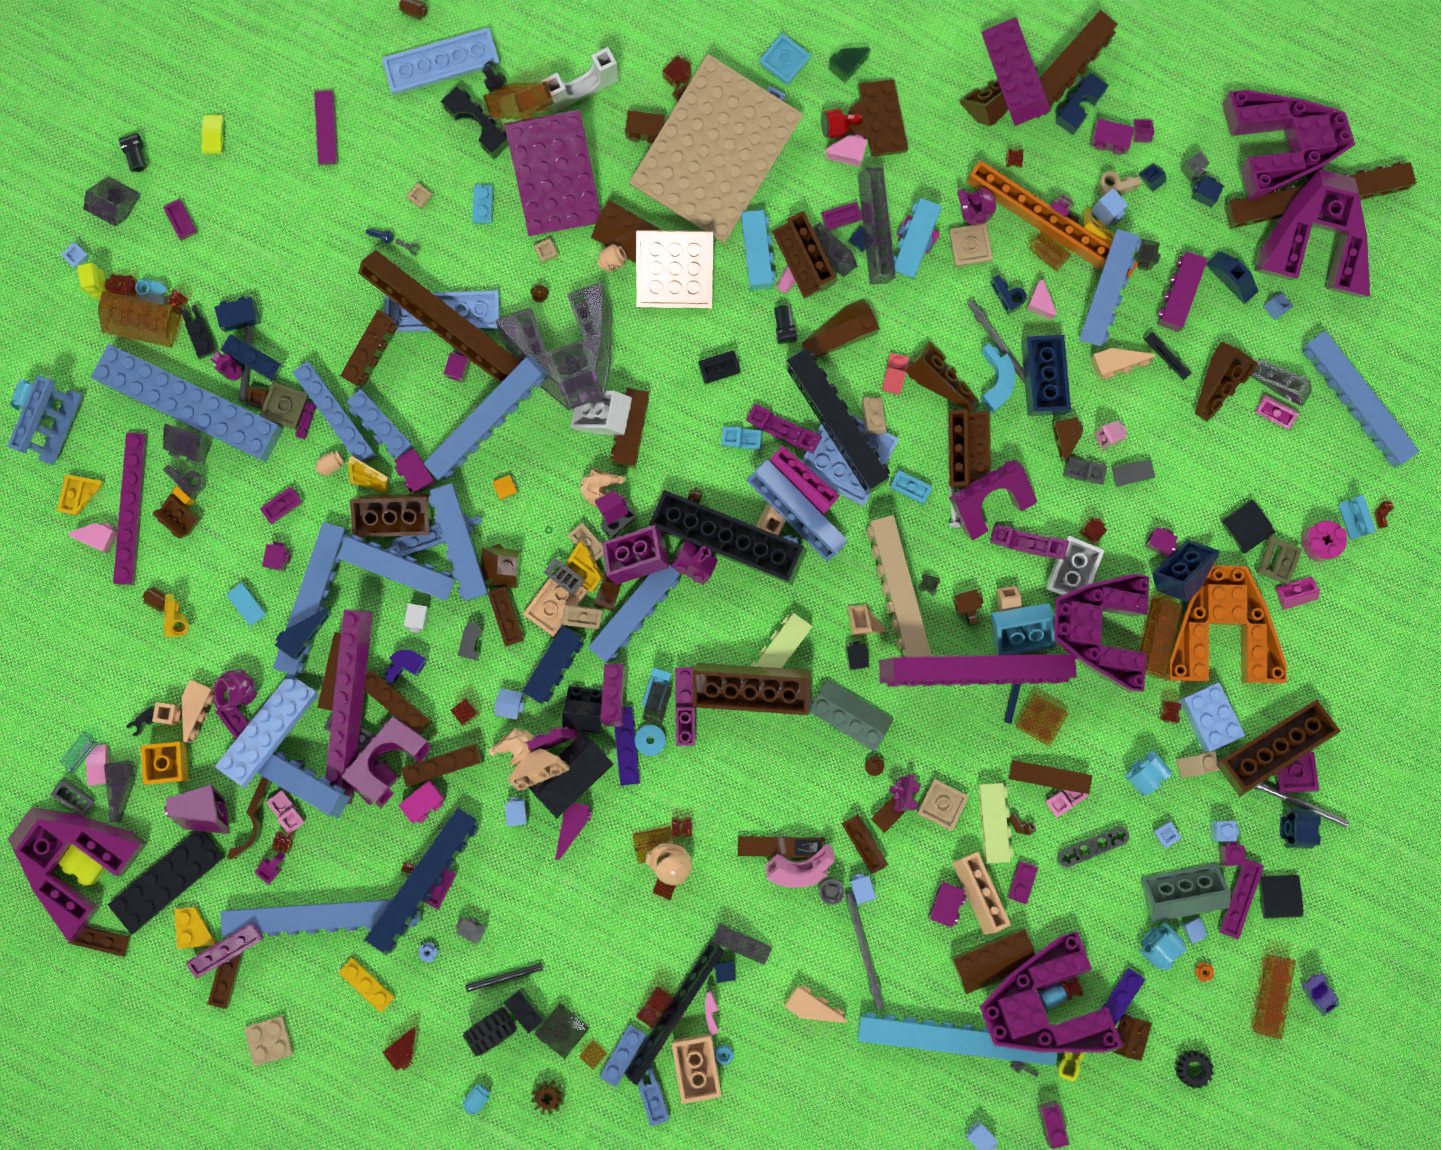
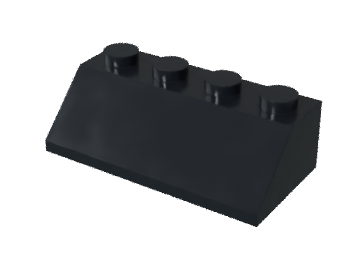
M585 732L558 756L569 766L568 771L528 787L556 818L563 814L614 765Z

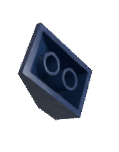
M1187 539L1152 573L1156 590L1188 602L1203 585L1220 554L1219 550Z

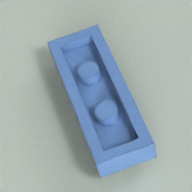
M629 1024L599 1077L617 1087L644 1040L646 1033Z

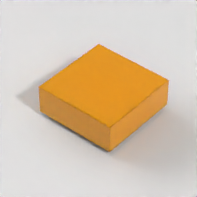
M510 475L492 482L500 500L518 493Z
M178 486L172 490L184 504L192 506L196 502Z

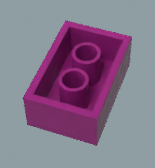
M655 525L602 542L607 577L616 585L669 568L664 534Z

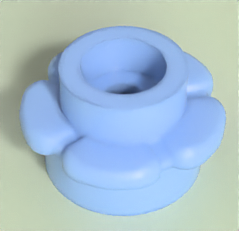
M428 942L419 947V958L422 961L432 962L438 954V950L433 943Z

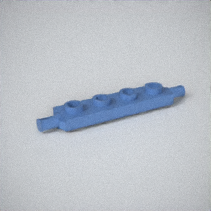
M464 514L469 533H472V526L483 522L482 518L478 515L469 519ZM432 525L430 535L402 536L393 539V546L389 547V549L399 552L398 556L406 557L442 544L440 533L443 531L441 525Z

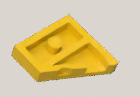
M1088 206L1083 211L1084 228L1109 245H1112L1114 235L1100 219L1097 221L1092 217V209Z
M352 456L348 461L350 483L383 493L387 492L389 488L387 476Z
M65 474L57 511L78 516L100 490L104 482Z
M581 540L565 565L586 581L583 587L592 593L604 576L586 544Z
M197 907L175 909L177 949L209 946L217 943L216 939L209 932L208 925L202 920Z

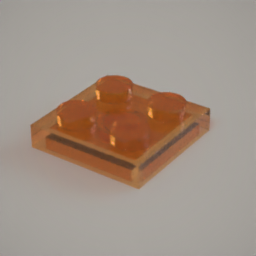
M1033 694L1015 728L1050 747L1069 713L1042 697Z

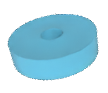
M655 725L643 726L635 736L637 749L647 756L659 754L666 744L664 732ZM648 737L654 738V742L652 744L647 743Z

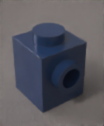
M1204 176L1200 181L1195 182L1192 188L1194 192L1192 199L1212 208L1218 201L1225 185L1218 183L1212 177Z

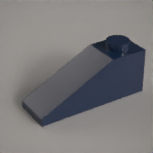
M323 609L280 632L276 637L277 642L275 646L291 658L298 660L332 612Z

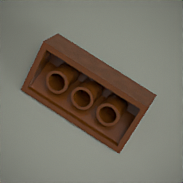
M608 200L598 217L591 238L606 247L613 244L621 246L627 255V259L637 264V230L661 229Z
M431 494L354 496L350 499L352 534L360 537L430 535L432 507L428 496H431Z
M1021 927L954 955L950 959L965 994H969L1008 977L1035 956V952L1026 929Z

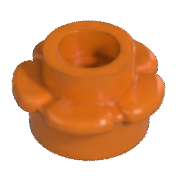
M1202 962L1195 968V975L1201 982L1213 979L1214 968L1212 965Z

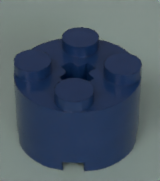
M1285 809L1284 812L1287 813L1285 817L1280 819V837L1285 839L1286 842L1283 845L1286 848L1312 849L1315 846H1319L1321 843L1319 835L1321 816L1315 814L1313 810Z

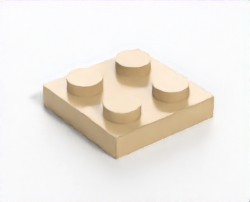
M987 223L949 229L955 267L992 262L993 257Z
M933 779L917 814L953 831L969 796Z
M284 1015L244 1027L253 1066L294 1054Z

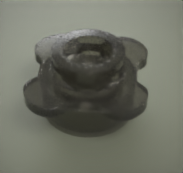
M924 574L919 590L935 595L940 579Z

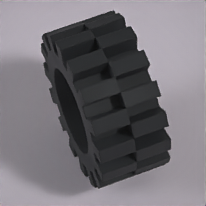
M1190 1050V1052L1185 1051L1183 1056H1178L1180 1059L1175 1062L1177 1064L1175 1071H1177L1176 1075L1182 1083L1194 1089L1196 1087L1200 1089L1203 1088V1085H1209L1207 1082L1212 1081L1211 1075H1214V1071H1212L1214 1066L1211 1064L1210 1058L1194 1050ZM1192 1062H1198L1202 1068L1201 1073L1196 1077L1190 1076L1187 1071L1188 1065Z

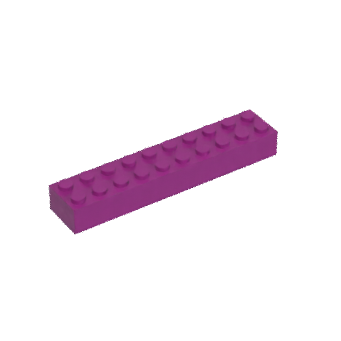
M1070 654L891 657L879 660L880 684L887 683V687H914L920 685L966 686L972 684L1017 685L1025 683L1058 684L1069 682L1070 678H1077L1076 659Z

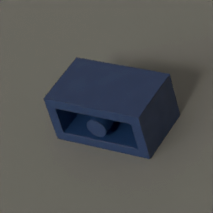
M243 296L238 298L237 301H223L219 303L220 305L214 306L219 328L224 333L261 323L256 301L252 297Z

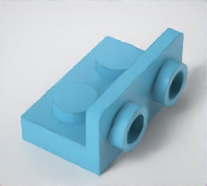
M1364 495L1338 504L1349 539L1352 540L1376 532Z

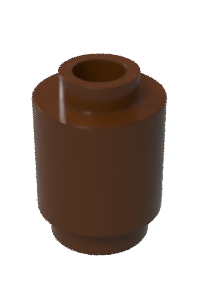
M400 0L399 10L404 15L417 20L425 18L428 13L426 2L421 0Z
M156 587L148 588L142 596L144 599L143 603L158 612H164L166 593Z

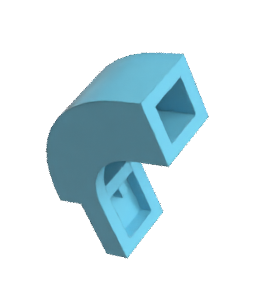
M989 343L983 347L981 353L993 367L996 373V383L980 400L993 414L1011 395L1015 384V370L1008 354L1001 358L999 350Z

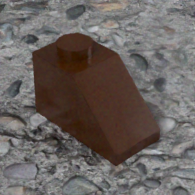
M1078 417L1058 421L1052 425L1060 462L1068 459L1082 437L1083 425L1078 421Z

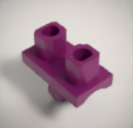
M217 351L210 358L216 364L214 368L225 378L235 381L242 376L240 365L228 354L223 356Z
M908 774L907 777H899V780H896V784L889 787V792L894 794V811H914L917 809L918 802L912 799V794L919 792L921 784L914 780L915 775Z

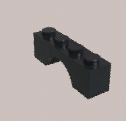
M456 86L440 101L442 107L455 121L467 118L480 124L482 131L478 141L481 148L494 160L509 146L506 132L502 128L499 130L495 126L496 122L489 115L486 117L482 113L484 111L477 102L474 104L470 100V95L464 89L461 91Z

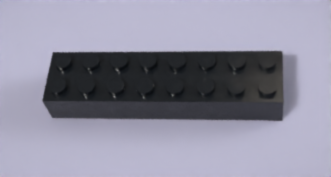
M805 348L786 360L785 369L866 494L869 495L888 482L890 471L885 464L882 465L878 458L880 456L875 448L871 449L869 446V438L865 432H860L858 429L859 423L853 415L850 416L847 412L848 406L843 399L840 400L836 395L838 391L833 383L829 384L826 378L828 376L822 367L819 368L816 364L817 359L812 351L808 352Z
M666 490L663 491L649 523V526L655 525L664 534L684 542L687 541L699 548L706 546L705 550L709 548L713 554L789 585H793L807 552V549L801 544Z

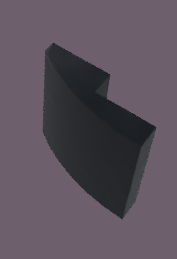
M1253 499L1248 500L1220 520L1228 535L1233 537L1240 551L1244 554L1275 533L1271 523Z
M1299 875L1260 877L1259 886L1262 896L1260 904L1263 919L1303 917V898Z

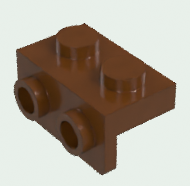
M174 493L168 496L160 509L154 510L152 513L158 522L166 526L172 535L179 539L191 535L201 520Z
M1123 1014L1117 1029L1123 1047L1112 1052L1126 1058L1142 1061L1152 1023Z

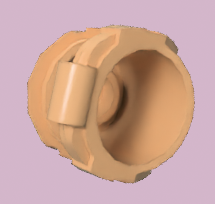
M591 468L589 476H584L581 480L580 492L587 502L597 507L595 501L609 493L605 490V487L615 483H625L626 477Z
M515 727L498 743L492 745L489 753L490 755H495L497 752L513 753L509 760V765L516 767L522 758L536 751L529 750L527 742L533 740V735L527 730H519Z
M661 843L647 852L645 863L650 865V868L655 871L656 876L663 883L679 885L685 882L691 874V857L683 847L673 843ZM660 855H671L657 865V859Z

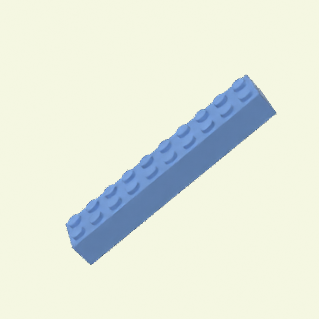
M110 344L107 345L91 375V378L265 463L283 431L279 425Z

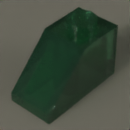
M869 47L841 49L830 57L828 70L846 83L869 58L871 49Z

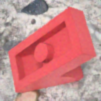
M890 353L882 391L900 395L909 357Z

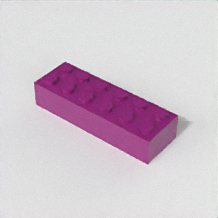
M1017 17L982 31V37L1014 126L1051 112Z

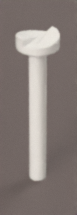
M949 485V492L951 497L952 495H954V489L951 488ZM951 504L952 523H949V527L960 528V523L957 522L956 513Z

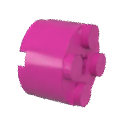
M1321 521L1303 532L1301 546L1307 557L1314 561L1330 560L1338 557L1344 551L1347 544V533L1345 529L1335 522Z

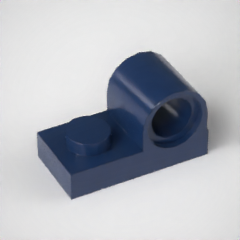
M1000 275L992 278L990 284L1007 315L1020 309L1027 299L1024 289L1013 288L1008 291V284L1004 278L1002 279ZM1012 296H1019L1021 301L1015 302Z

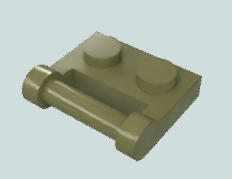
M1268 537L1266 551L1260 567H1257L1255 573L1289 585L1302 549L1277 538ZM1276 546L1280 547V549L1275 559L1273 568L1271 571L1267 570V568L1272 558L1274 549Z

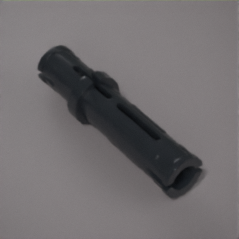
M1154 332L1144 339L1169 365L1168 368L1170 370L1173 369L1182 381L1192 373L1180 361L1181 358H1177Z

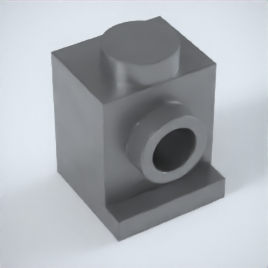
M1200 151L1186 161L1180 170L1192 184L1207 173L1205 168L1210 162Z
M461 916L455 926L458 928L456 934L477 944L488 925L484 923L481 926L479 925V920L471 916L469 919Z

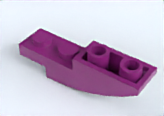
M675 667L676 746H695V707H693L692 678L694 667Z

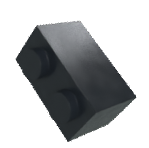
M522 987L504 1001L506 1007L528 1034L546 1019Z

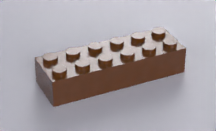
M1102 10L1095 15L1039 78L1050 109H1052L1055 101H1060L1066 89H1070L1077 81L1076 78L1084 74L1091 61L1094 62L1099 57L1101 50L1109 46L1112 38L1117 33L1115 29L1118 23Z
M697 663L692 670L693 707L809 715L812 708V670Z
M1316 699L1223 758L1217 764V767L1238 796L1242 797L1334 738L1341 730Z

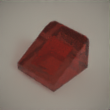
M658 878L653 894L671 900L676 885L663 883Z

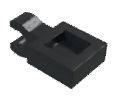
M149 707L136 717L135 721L127 724V729L133 726L137 728L136 732L132 734L133 737L141 735L144 725L154 723L152 719L155 707Z

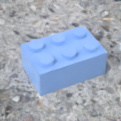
M1219 682L1178 699L1204 752H1211L1245 736Z

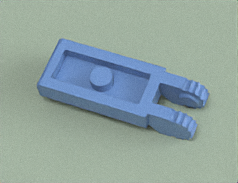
M650 1066L647 1072L651 1083L645 1085L642 1078L639 1083V1090L650 1125L654 1126L669 1121L670 1117L658 1080L656 1081L654 1070Z

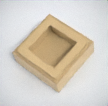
M417 183L406 197L422 210L433 197V194Z
M551 238L534 245V249L542 264L559 256Z

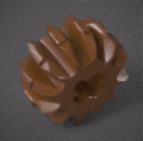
M547 1080L543 1081V1086L538 1083L536 1085L537 1090H533L531 1093L533 1096H536L531 1099V1103H538L534 1109L538 1110L541 1107L542 1115L546 1109L548 1114L552 1115L553 1109L558 1112L560 1110L559 1105L564 1104V1100L560 1098L565 1093L558 1092L562 1087L561 1085H558L556 1088L553 1087L555 1084L554 1080L551 1081L550 1086H548ZM546 1093H549V1096L552 1095L550 1102L543 1098Z

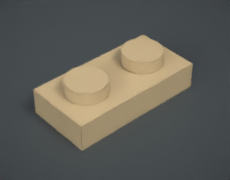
M863 397L862 409L866 434H885L886 425L882 398Z
M583 523L568 534L576 545L581 540L584 541L595 562L604 555L602 544Z
M564 604L561 624L599 629L603 610Z

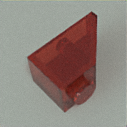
M657 984L636 1015V1018L652 1028L674 998V994L660 984Z
M418 1025L382 1052L395 1071L400 1068L404 1071L413 1063L411 1059L416 1055L419 1034Z

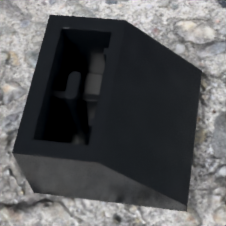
M569 686L563 709L562 728L569 727V729H577V731L601 734L603 724L601 722L603 690Z

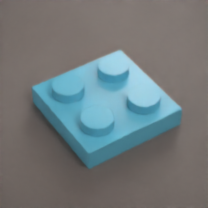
M781 33L759 60V64L788 86L810 60L811 55Z

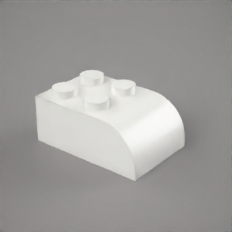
M578 391L570 428L590 434L624 435L632 397L617 391Z
M1071 536L1066 537L1064 540H1068L1069 544L1064 560L1056 559L1046 589L1062 596L1092 584L1105 550Z

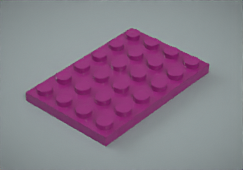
M580 109L505 123L528 236L596 224L600 215V208Z

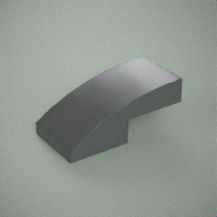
M1068 457L1063 476L1103 485L1108 466Z
M1151 459L1112 468L1116 487L1156 478Z

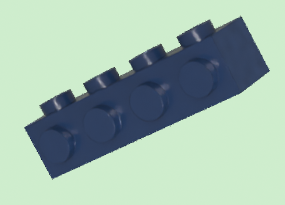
M562 626L522 693L542 705L545 702L549 703L554 695L552 692L555 685L559 686L564 678L562 676L564 670H569L574 662L572 657L583 648V638Z

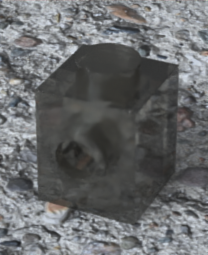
M1141 239L1140 248L1138 251H1135L1134 259L1138 263V269L1151 270L1159 262L1160 253H1158L1160 243Z

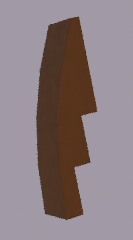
M1011 760L1008 779L1090 794L1093 775Z

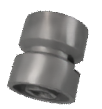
M826 878L819 884L818 894L826 904L836 905L843 900L845 889L837 879Z

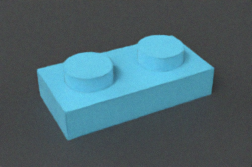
M474 185L473 224H492L493 185Z
M898 470L890 486L891 489L923 505L933 488Z

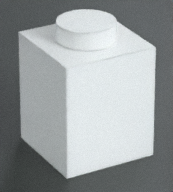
M408 603L404 627L409 628L408 631L413 633H420V630L426 631L430 608Z

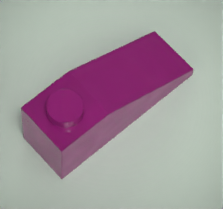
M574 802L563 813L555 860H560L584 829L587 821H591L593 810L589 809L590 805Z

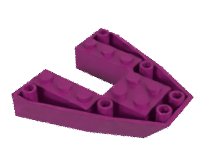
M1253 90L1230 91L1222 103L1231 136L1284 130L1290 149L1289 153L1255 156L1246 159L1240 170L1249 202L1325 166L1355 145L1346 112L1304 99Z
M1319 169L1291 201L1260 250L1254 271L1287 280L1298 279L1311 228L1316 227L1340 234L1326 289L1359 298L1370 297L1368 240L1356 180L1353 177Z
M1131 574L1096 582L1056 598L1054 642L1083 666L1128 693L1144 692L1146 653L1101 646L1102 611L1126 616L1148 615L1149 576Z
M34 807L30 808L8 838L33 892L68 942L77 940L83 929L100 908L54 874L60 866V860L71 844L115 876L125 875L147 845L146 841L132 831L73 813Z
M1078 931L1060 936L1010 974L981 1004L980 1010L994 1046L1033 1052L1105 1053L1123 1047L1108 1007L1050 1026L1037 990L1089 973L1092 970Z

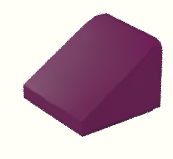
M1134 119V142H1152L1155 132L1153 121Z

